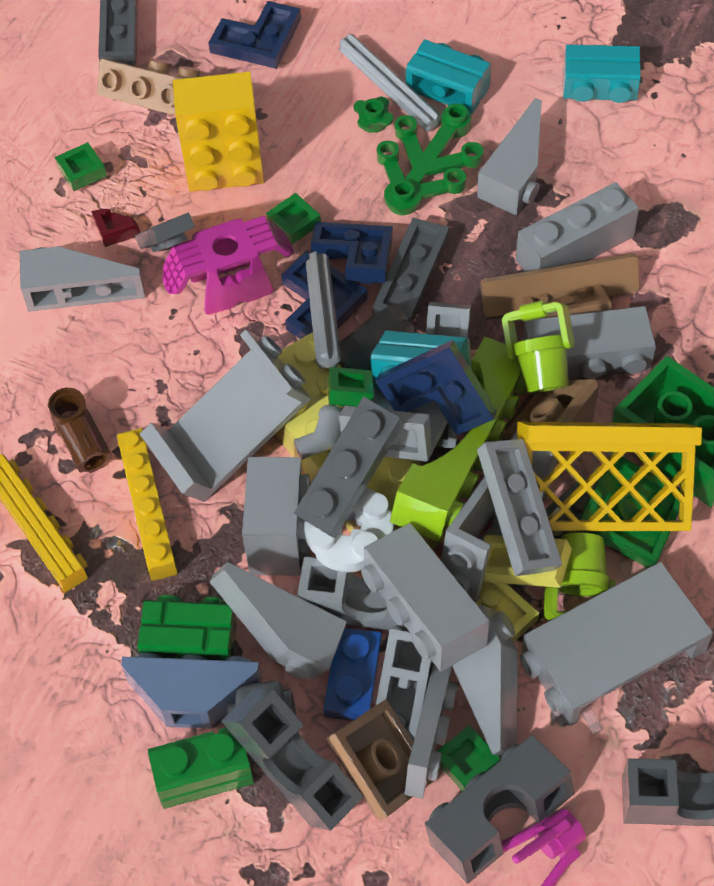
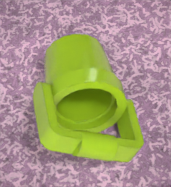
M546 300L521 305L518 311L506 313L502 318L507 354L511 361L518 360L527 393H540L568 387L567 349L573 348L575 345L568 306L561 302L547 303ZM558 312L561 335L538 337L517 342L514 321H530L547 317L549 313Z
M569 533L559 538L566 539L572 551L561 588L545 587L544 616L548 621L566 613L557 611L558 594L595 597L616 586V582L610 580L607 575L603 537L590 533Z

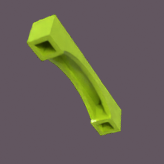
M484 337L471 362L474 375L497 411L494 420L471 429L455 448L437 460L423 466L413 463L397 490L390 523L400 527L411 523L420 535L440 542L447 527L451 525L465 505V503L461 502L462 498L469 499L473 494L479 479V475L475 474L476 471L483 472L477 449L485 442L501 441L507 424L503 419H512L520 399L516 394L524 396L526 392L518 360L511 361L509 359L506 344Z

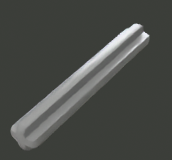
M348 34L340 40V52L409 116L414 117L425 131L431 132L440 125V114L355 35Z
M315 251L309 254V260L306 261L317 366L321 369H329V367H337V363L341 361L329 258L325 253L318 254Z

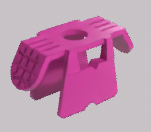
M261 216L243 222L242 219H234L198 231L192 235L191 240L174 245L163 266L164 287L169 294H180L183 292L189 279L193 283L206 279L204 312L207 315L231 309L238 303H249L271 294L274 289L259 255L276 250L283 256L290 257L294 253V249L285 233L267 217ZM249 265V269L240 270L235 275L228 274L221 278H219L218 276L220 274Z

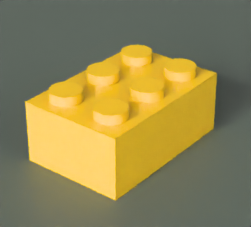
M251 71L173 80L175 116L189 192L264 184Z

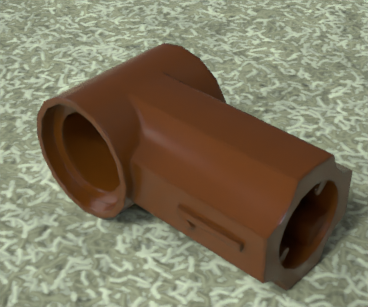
M65 387L58 389L50 396L48 401V408L55 432L61 437L79 473H93L104 468V465L112 459V454L87 409L83 394L74 388ZM76 411L71 416H62L66 412Z

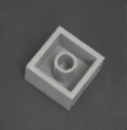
M248 457L242 537L249 573L253 575L301 576L302 560H304V557L311 556V549L308 547L304 533V522L307 521L294 514L311 485L310 474L302 473L301 457Z

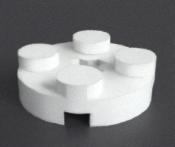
M365 488L347 520L355 521L356 525L361 526V529L352 530L350 536L343 535L341 528L337 537L334 538L312 524L304 522L305 540L308 547L316 554V559L324 566L336 571L356 572L364 567V547L394 531V524L390 523L391 511L387 498L383 494Z

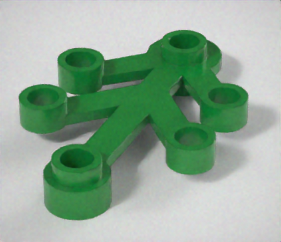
M454 103L442 112L441 127L424 152L416 136V119L409 115H403L395 120V136L402 141L412 167L406 178L398 164L399 146L397 143L386 140L378 144L376 148L377 161L383 165L390 183L384 190V201L393 213L409 215L417 209L424 198L445 193H461L466 187V174L460 168H476L482 164L484 149L477 142L464 144L459 153L440 157L452 138H461L470 131L471 114L464 105ZM385 152H391V153H393V154L385 155V154H383V153H385ZM473 153L476 154V156H468V154ZM444 172L443 179L422 183L426 176ZM456 179L459 182H451L450 180Z

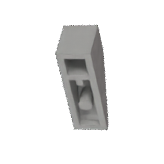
M537 98L532 101L478 172L477 198L516 216L526 203L530 205L534 201L540 187L536 180L542 100Z
M60 246L39 247L19 251L20 289L28 312L145 298V290L139 268Z
M226 562L212 575L211 585L271 659L285 666L287 673L299 679L313 680L330 669L347 621L229 562Z
M481 604L478 607L489 619L487 646L455 663L452 667L492 755L502 756L508 748L517 744L518 650L511 638L515 635V630L507 615L502 611L499 612Z
M396 625L390 628L376 705L387 699L414 742L433 662L430 658L424 659L418 653L409 630L406 627Z

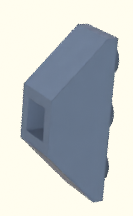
M139 653L136 657L122 656L121 662L129 685L167 727L213 729L228 715L227 704L235 702L236 692L240 686L262 682L259 663L238 656L229 657L225 661L207 660L199 655H184L180 659L162 658L153 653Z

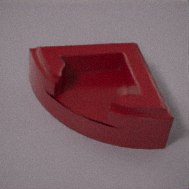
M111 209L91 211L104 247L135 238L134 235L140 233L137 222L129 215L124 216L111 213Z

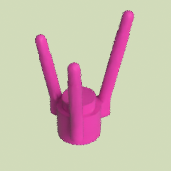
M560 809L550 818L547 817L542 822H537L533 826L501 841L504 853L535 837L532 842L512 856V861L516 864L540 849L550 859H554L557 856L560 857V860L541 886H555L568 866L581 856L576 847L586 840V834L579 821L566 809Z

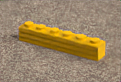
M142 428L119 433L117 434V439L151 581L178 575L146 442L140 435Z
M0 454V500L64 593L88 579L85 568L88 565L80 553L77 555L73 553L71 549L74 548V545L66 534L61 536L58 532L60 525L53 515L49 517L44 511L47 510V507L39 496L34 498L31 493L34 489L28 479L20 478L18 474L21 471L13 459L8 461L4 454Z

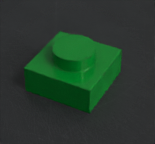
M89 142L55 157L58 169L73 192L107 176L104 164Z
M294 193L266 213V217L285 233L292 245L314 230L316 222H321L320 214L297 193Z
M329 367L327 382L330 405L357 407L363 396L373 402L372 370Z
M470 725L436 751L442 753L440 767L462 792L474 776L479 773H486L500 761L497 755H492L489 746Z

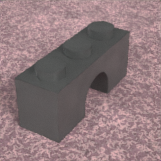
M254 689L221 720L311 827L331 831L364 797L334 761L322 758L304 741L298 732L303 726L302 722L274 689Z
M531 735L521 744H515L508 748L500 761L486 773H479L474 776L466 785L465 790L451 802H444L434 809L429 820L424 823L430 845L469 884L504 854L499 831L490 823L494 815L507 808H518L526 811L538 823L542 822L574 795L571 771Z
M628 758L622 775L623 824L714 826V771L700 774L685 773L677 770L676 760Z

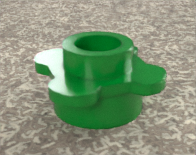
M380 96L366 101H356L353 105V110L359 116L358 126L366 132L377 133L391 125L394 117L388 111L389 100Z

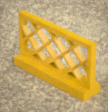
M517 421V439L524 440L531 466L533 451H549L559 462L543 480L534 473L540 494L544 491L558 506L548 516L552 531H691L695 445H701V427L676 423ZM558 451L571 452L565 458H563V456ZM583 451H590L602 464L584 480L570 464ZM601 452L614 453L611 454L608 458H606ZM626 452H634L643 461L644 465L627 481L613 464ZM644 452L656 453L649 459ZM669 452H682L681 470L669 481L657 468L656 464ZM566 469L580 486L562 503L548 486ZM609 470L623 486L604 502L591 486ZM651 470L664 484V487L647 503L634 489V486ZM679 484H680V492H679V491L677 490V488H676ZM587 492L600 508L588 520H578L569 508ZM629 492L643 508L630 520H621L611 509ZM670 493L680 502L679 520H663L654 510ZM564 513L570 520L557 519ZM607 514L612 520L600 519ZM649 514L654 520L643 519Z

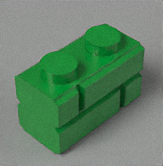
M173 595L159 596L157 601L145 600L143 602L137 644L138 652L153 653L162 658L180 659L184 655H199L207 660L225 661L227 658L233 657L237 627L236 614L223 599L217 597L203 598L201 603L183 602L181 598Z
M227 728L219 729V733L216 734L211 731L147 749L156 791L163 809L254 784L246 750Z

